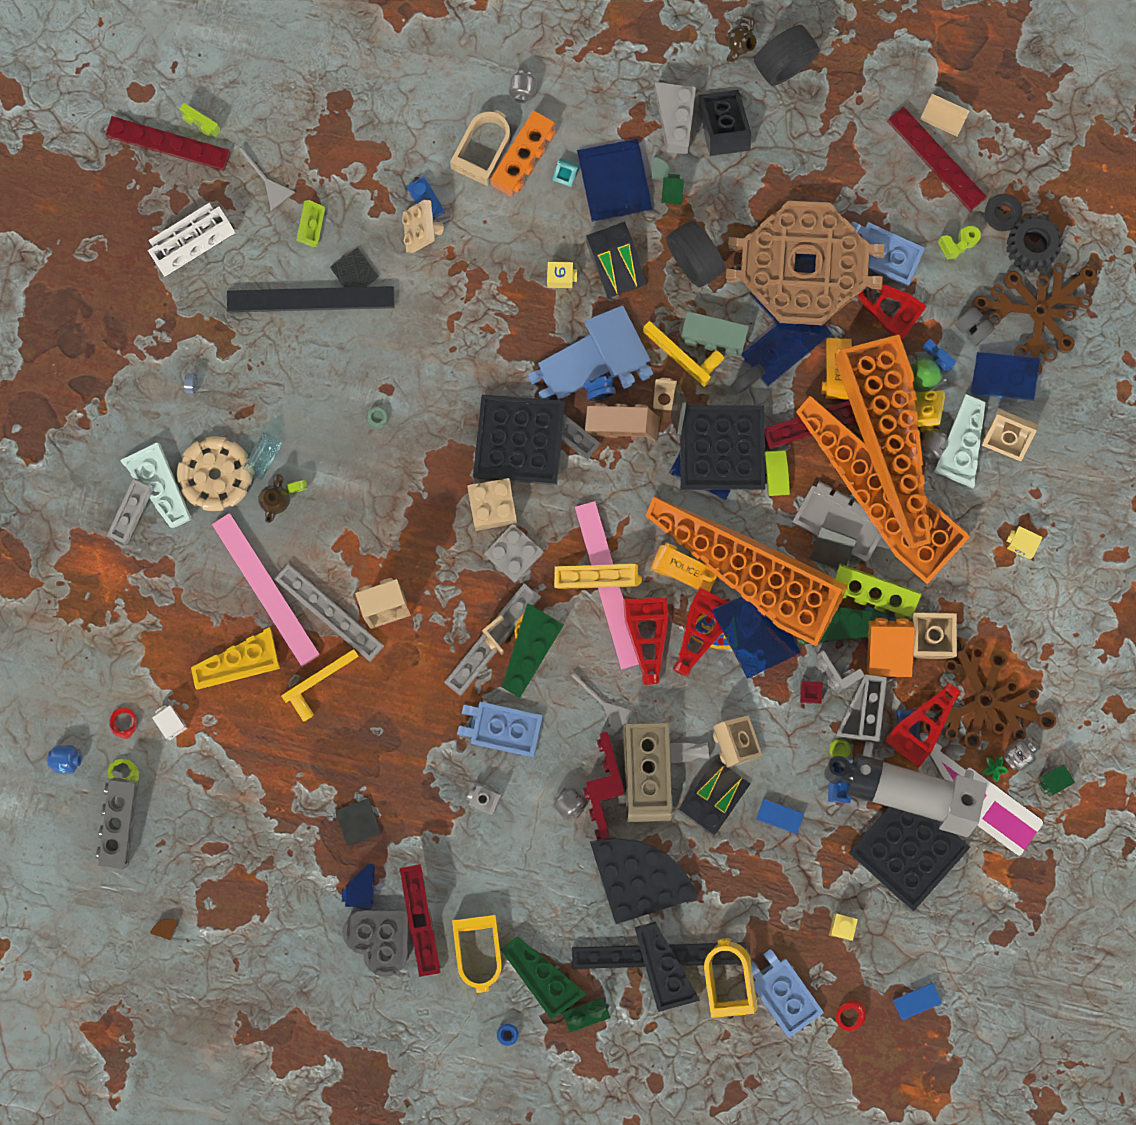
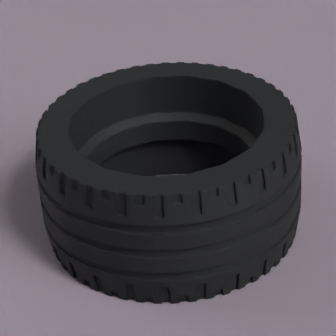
M797 25L783 31L762 47L756 54L754 63L769 85L776 86L806 68L817 57L820 49L808 30L803 25Z
M690 220L666 237V242L675 261L689 280L697 287L701 288L725 271V264L715 244L695 221Z

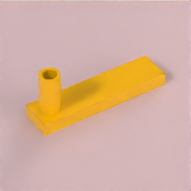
M650 321L643 327V332L703 387L711 380L709 374L725 359L719 351L715 350L699 366Z
M637 564L555 567L554 588L632 587L638 586L642 582V577L638 574Z
M354 649L282 694L285 703L288 701L292 703L303 722L308 720L314 714L301 693L359 657Z

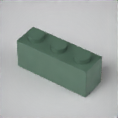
M687 311L681 340L690 346L703 345L705 349L710 351L719 349L731 356L742 355L749 326Z

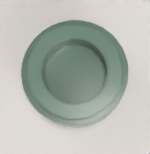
M373 407L367 413V421L371 427L379 429L387 424L388 414L382 407Z

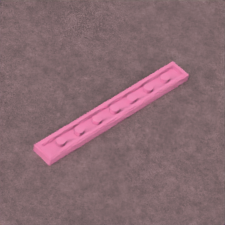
M596 502L576 506L575 511L591 565H613ZM620 587L598 588L621 670L639 665L625 624L623 596Z
M229 513L213 523L212 526L300 665L304 666L320 655L231 514Z

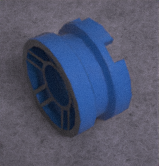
M606 376L598 377L592 382L589 380L584 383V388L588 391L587 399L589 402L604 400L616 394L615 388L612 387L613 380L611 376H608V379H606Z

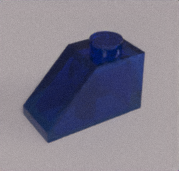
M368 864L346 884V889H342V902H345V907L373 908L375 864Z

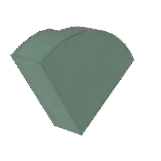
M653 157L652 179L663 180V177H668V173L672 174L669 165L665 161Z

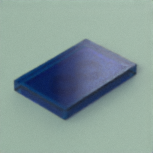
M977 352L971 394L1035 401L1040 358Z

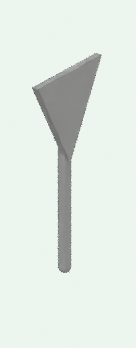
M239 148L264 180L271 211L296 193L267 179L244 148Z
M575 673L571 674L581 686L603 705L612 732L615 735L635 711L606 703Z

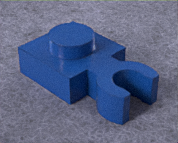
M929 339L924 344L922 349L933 357L940 370L949 372L955 366L956 361L942 348L939 349L932 340Z

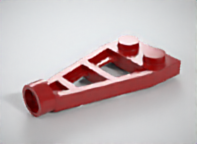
M882 284V290H878L881 292V296L876 302H871L864 295L863 291L860 292L856 297L885 330L894 336L900 335L901 341H903L927 307L912 295ZM885 298H892L900 302L901 307L893 317H888L880 307L882 300Z
M702 588L698 589L689 607L679 656L673 671L685 677L689 676L692 667L728 627L737 606ZM699 614H704L716 622L715 627L708 634H702L696 630V621ZM692 635L703 640V645L697 653L687 649ZM681 662H687L688 666L682 664Z
M667 597L623 600L625 624L642 672L643 685L659 684L660 666L668 623ZM655 621V636L644 639L640 635L638 622ZM643 644H655V658L653 660H646L644 658ZM653 671L654 674L648 675V672Z
M948 682L941 692L902 720L884 742L919 768L933 751L954 701L961 694L960 690ZM934 704L939 705L943 709V713L937 722H933L925 715L926 711ZM918 721H924L930 726V733L923 742L919 741L909 732L910 727Z

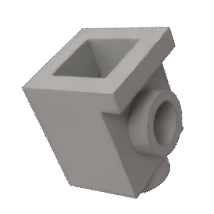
M478 785L476 789L471 788L467 800L470 801V807L491 816L494 815L501 799V795ZM482 795L487 797V801L483 804L479 802V797Z

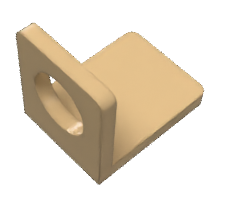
M670 378L656 379L654 409L672 410L677 381H672ZM661 394H668L671 399L670 403L661 405L658 397Z
M502 615L482 630L483 634L487 637L484 640L492 650L496 648L501 655L504 653L502 648L491 637L489 632L504 620Z

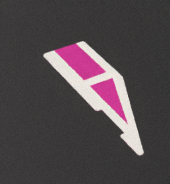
M921 733L920 738L922 741H925L928 736ZM936 743L930 755L944 779L953 782L957 775L964 777L966 770L940 752L942 747ZM968 768L967 770L974 772V780L987 783L980 820L977 826L1020 856L1043 825V821L972 768Z

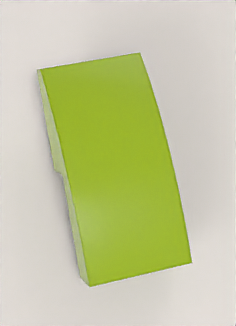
M765 451L767 495H790L786 451Z

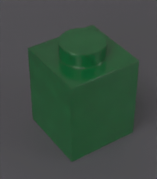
M668 173V177H663L661 203L682 205L684 179L680 178V174Z
M1064 764L1038 778L1040 781L1038 785L1043 794H1048L1049 797L1075 783Z

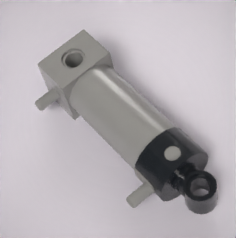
M867 741L863 755L857 753L852 764L846 758L836 756L829 761L824 771L825 778L830 783H847L845 792L847 796L940 821V830L969 837L979 824L987 783L974 780V772L972 770H966L964 777L957 775L953 782L873 758L871 756L874 743ZM833 767L839 768L842 773L835 772Z

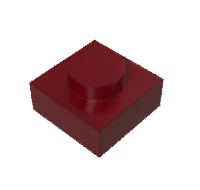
M801 681L800 703L822 704L823 682Z

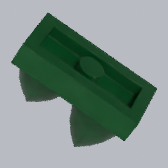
M603 997L562 1012L569 1033L611 1018Z

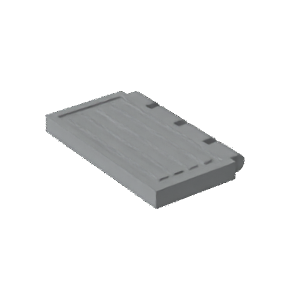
M819 481L817 487L812 485L792 524L818 537L821 526L857 539L852 550L853 557L867 563L881 535L862 506L856 500L852 506L848 505L851 497L836 490L833 496L829 495L832 487Z

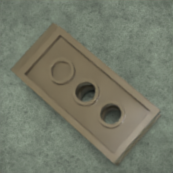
M669 723L623 725L627 822L671 821ZM644 740H648L651 743V749L648 752L642 749V742ZM645 761L650 762L652 765L650 773L643 771L642 766Z

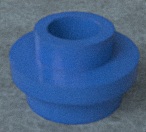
M503 1024L497 1031L498 1041L505 1046L513 1045L519 1036L517 1028L512 1024ZM506 1030L512 1033L510 1039H506L503 1035Z

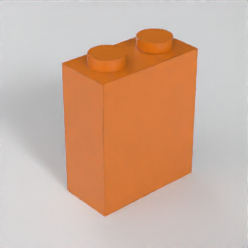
M876 618L875 621H869L868 675L912 677L915 632L912 621L905 618H899L896 621Z

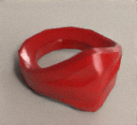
M118 708L110 716L109 727L114 735L123 739H129L137 727V717L129 708ZM122 713H127L131 717L130 729L120 731L116 726V718Z
M850 1000L844 1002L836 1013V1022L845 1031H854L860 1028L866 1020V1008L859 1001ZM853 1008L859 1014L857 1022L853 1026H846L841 1021V1014L844 1010Z

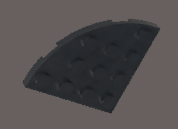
M604 838L590 841L615 924L698 898L688 875L672 857L659 848L635 839Z

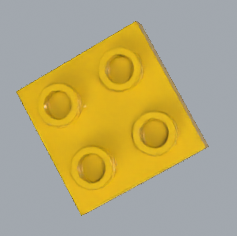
M944 390L915 393V408L918 414L917 427H920L922 432L932 430L934 425H940L945 401Z

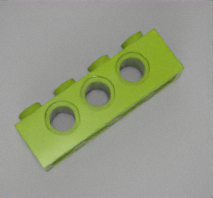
M839 564L835 579L848 585L843 598H846L848 595L855 598L854 601L859 604L866 605L868 602L875 605L874 608L885 613L887 610L895 612L896 617L913 618L921 592L843 564ZM853 580L861 583V588L857 591L849 588V584ZM874 587L881 590V595L878 598H872L869 595V591ZM892 595H899L902 600L900 604L892 605L889 602Z

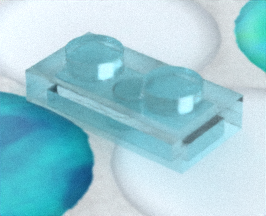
M263 432L243 469L257 479L262 480L282 443Z

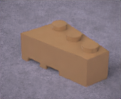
M595 403V406H587L585 431L592 436L612 438L629 436L631 440H638V437H649L651 442H658L660 417L651 411L648 406L636 404L635 407H627L625 404H615V407H607V404Z

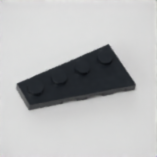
M652 922L635 927L658 1012L700 1001L699 996L657 923Z

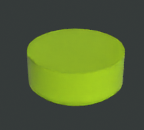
M306 480L286 485L289 494L301 492L308 488Z
M835 739L829 746V753L832 758L836 756L847 758L851 753V746L845 739Z

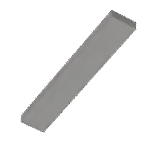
M289 563L274 579L369 662L384 648L381 642Z
M525 583L496 617L497 619L502 615L504 620L489 632L500 647L515 630L516 622L524 615L527 602L534 606L541 598L539 594ZM484 634L444 682L460 696L463 695L498 651L496 648L492 650L484 640L487 637Z

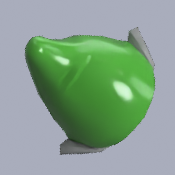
M922 358L910 363L914 376L913 389L917 392L931 391L936 386L947 381L946 377L941 374L938 364L931 359Z

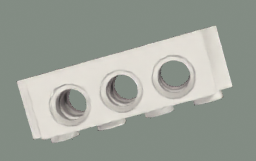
M210 203L151 238L149 242L153 248L149 249L148 252L165 277L233 235L235 231L220 207L213 210Z

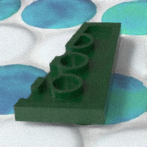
M528 602L502 684V688L519 698L564 626L563 623Z
M838 607L819 643L868 638L869 621H875L876 618L887 619V613ZM798 638L797 646L810 644Z

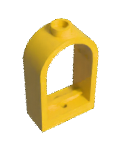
M496 915L452 920L457 966L461 979L467 985L476 988L477 993L489 992V986L499 978L502 970ZM493 928L497 961L496 973L486 983L472 982L466 977L463 970L459 932Z
M730 938L717 940L718 945L711 950L704 963L711 1018L754 1014L758 1007L750 956L741 945L731 942ZM720 951H731L741 959L748 999L718 1002L712 966L714 954Z

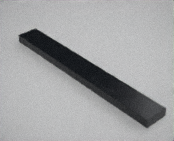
M394 286L227 290L228 313L395 308Z
M734 942L746 950V942ZM718 943L669 944L681 966L704 965L708 954L718 945ZM639 945L572 947L573 969L645 967ZM731 951L717 952L712 959V965L742 964L741 959Z

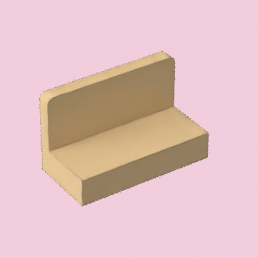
M931 94L920 120L958 137L969 110Z

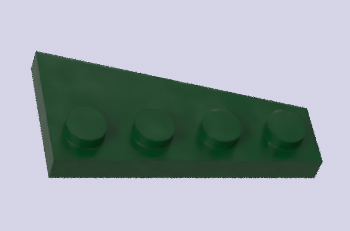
M518 936L500 949L551 1020L586 995L582 989Z

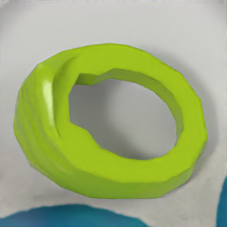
M118 759L109 765L107 771L109 779L114 777L113 769L117 765L125 764L129 767L130 774L126 778L122 777V779L138 781L139 771L137 766L130 760Z

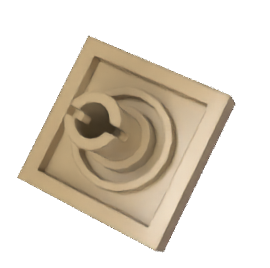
M423 200L403 212L402 223L404 224L406 252L414 253L434 242V234L441 235L443 233V223L433 222L430 200Z

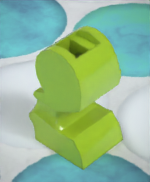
M967 226L959 232L957 244L953 242L952 237L947 235L941 236L938 244L947 260L957 259L967 248L970 249L976 246L981 238V232L975 226Z

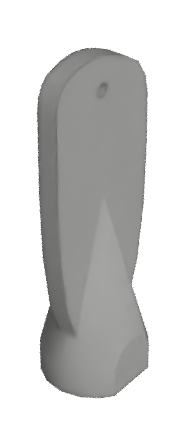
M708 742L700 745L694 743L669 744L670 764L689 762L698 758H710Z

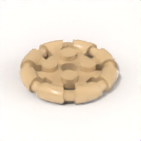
M219 436L206 437L204 441L194 442L182 454L184 457L177 467V482L182 487L181 493L192 505L201 506L206 511H222L225 507H233L238 504L248 493L246 490L252 483L253 467L252 464H249L247 452L235 441L232 443L227 438ZM210 448L211 453L203 455L202 450ZM223 448L229 450V453H228L227 456L224 455V454H221L222 451H223ZM191 460L197 462L194 469L189 467ZM240 461L242 467L235 469L234 463ZM213 469L221 471L220 477L216 480L210 478V472ZM194 479L197 485L191 487L188 481ZM236 479L241 481L239 487H234ZM203 492L209 495L207 499L201 498ZM226 492L228 498L221 500L219 494Z

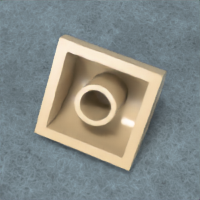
M998 408L989 425L982 446L1022 461L1038 429V424Z
M913 613V625L915 627L913 657L923 659L956 657L957 614Z
M749 716L724 721L713 726L715 731L713 738L720 745L722 751L720 758L727 768L763 756Z

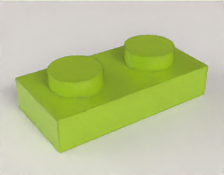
M183 103L179 108L182 119L190 125L194 123L199 126V130L205 135L209 136L211 134L217 137L221 130L217 123L189 105Z
M311 200L304 201L296 241L311 247H317L325 211L324 206Z

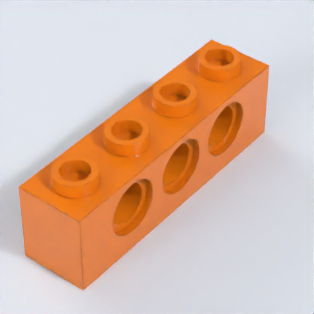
M533 110L490 180L493 187L513 197L515 192L519 193L524 185L523 179L526 175L530 176L535 167L533 163L537 158L540 159L546 149L544 147L547 141L551 142L556 134L555 122ZM536 134L541 138L538 141H533L530 137ZM521 152H528L530 156L521 158L519 154ZM511 169L519 170L517 175H510L508 172Z

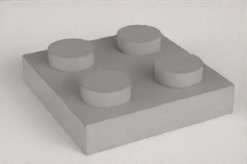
M512 523L484 553V556L511 581L516 583L542 556L544 551Z

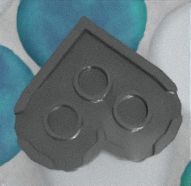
M358 911L351 915L344 923L342 931L344 942L355 953L364 955L365 964L375 975L383 977L395 975L406 964L409 924L407 911Z

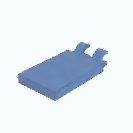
M852 222L851 225L856 229V232L869 244H884V258L869 255L868 269L908 287L925 248L869 222L866 227Z
M623 306L586 320L585 325L612 378L618 376L624 389L632 386V383L635 382L631 374L635 370L638 371L642 381L649 379L653 375L651 368L647 365L651 360Z
M590 334L539 362L538 366L540 369L528 374V378L532 385L542 379L545 381L548 388L539 392L540 399L549 400L556 396L558 400H561L583 388L585 382L589 380L592 382L595 378L603 377L610 372Z
M479 702L478 708L463 705L462 714L473 716L471 728L459 726L457 735L472 738L470 743L472 745L534 757L543 715Z
M770 949L763 955L771 965L760 972L755 963H751L753 978L755 979V992L785 1035L790 1038L824 1012L785 958L779 961Z

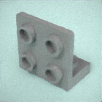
M824 650L816 657L818 669L821 673H826L829 678L827 680L828 685L832 691L836 690L838 694L858 683L865 676L861 669L857 671L851 669L840 677Z

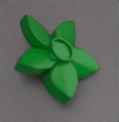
M1003 757L998 758L995 762L992 759L986 758V763L989 767L983 771V774H992L995 782H998L1000 779V774L1009 772L1007 768L1002 766Z

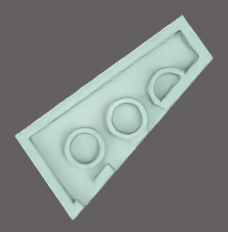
M969 395L964 396L947 438L948 447L940 457L934 473L971 488L975 486L978 451L985 410L984 401Z
M155 443L120 460L133 478L154 487L149 498L171 528L192 520L160 443Z

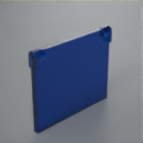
M742 596L712 610L747 679L801 653L790 633L778 628L769 617L764 616L758 611L757 607L750 601L747 602Z

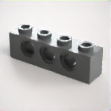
M113 777L109 780V783L106 782L104 795H107V799L101 811L104 823L99 829L101 846H98L96 851V859L99 860L98 866L125 869L129 864L139 781ZM116 796H119L123 799V807H119L115 804ZM113 818H118L121 821L120 828L113 826ZM110 839L118 842V849L110 847Z

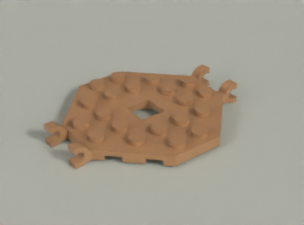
M787 201L774 215L772 214L760 224L759 228L753 233L748 234L745 238L729 237V251L743 249L741 270H726L727 282L742 281L780 323L823 325L866 287L882 290V276H868L869 255L884 258V244H869L836 211V208L831 203ZM795 254H815V272H795Z

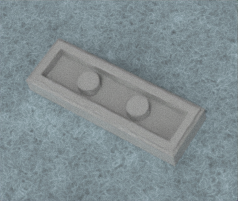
M133 478L107 536L128 545L153 491V486Z

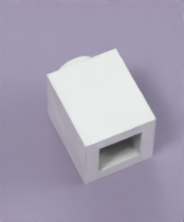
M165 705L155 712L156 715L152 717L165 738L169 741L188 729L172 706L167 707Z

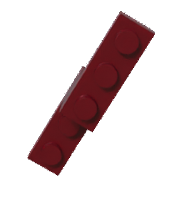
M608 731L600 733V739L596 741L599 752L604 751L606 760H602L605 773L609 772L610 776L586 782L587 787L583 788L586 801L590 800L592 808L588 809L591 821H596L598 829L594 830L597 840L610 838L600 802L625 795Z
M422 865L399 868L419 977L439 974L441 970L431 910L428 907Z

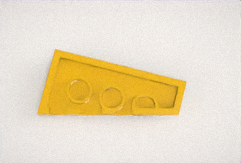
M268 627L263 630L264 632L247 638L246 641L239 645L232 646L226 649L227 651L214 655L191 667L195 688L198 690L280 669L271 628Z

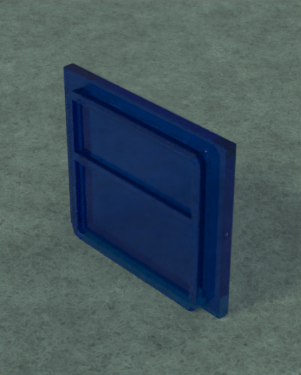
M638 139L577 150L591 222L653 210Z

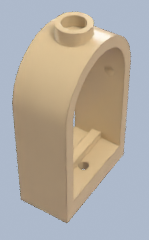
M495 110L494 112H483L473 118L450 161L451 169L486 186L489 185L492 175L499 166L510 144V129L505 120L506 115ZM484 123H496L505 131V137L488 170L461 158L475 130Z

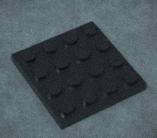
M482 394L473 478L488 480L509 478L512 482L557 485L566 402Z
M686 405L680 435V490H765L764 406Z
M888 807L851 848L848 854L914 912L971 847L957 834L940 830V821Z

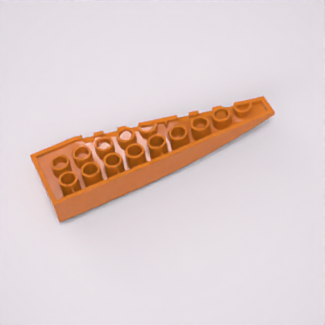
M900 335L841 349L834 359L868 453L910 549L930 544L929 518L926 512L927 499L924 493L925 480L922 474L921 442L917 427L918 414L915 408L916 395L913 389L914 376Z
M809 396L796 411L840 474L860 506H862L893 554L928 584L967 542L971 535L926 496V512L929 518L931 543L910 549L880 483L865 442L814 398Z
M654 496L645 515L665 533H669L675 538V541L688 549L697 560L700 559L706 564L709 570L732 589L734 588L747 602L750 601L758 608L759 612L769 617L778 628L814 646H818L848 587L847 584L710 519Z

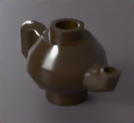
M743 16L739 26L728 32L726 41L731 51L726 58L727 62H734L740 55L746 54L755 48L757 40L752 33L755 25L754 18Z
M276 474L273 485L265 487L258 496V502L265 511V522L267 523L272 522L276 514L284 512L290 504L288 492L281 487L283 483L281 474Z

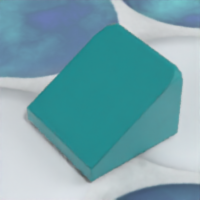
M560 158L552 180L572 187L580 165Z

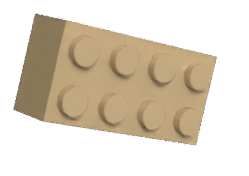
M384 579L380 581L378 586L372 587V585H367L359 588L360 592L355 593L363 618L370 629L411 616L404 593L397 579Z

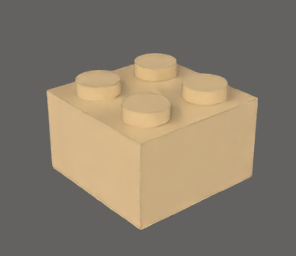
M509 478L467 485L475 531L512 525V523L517 524Z

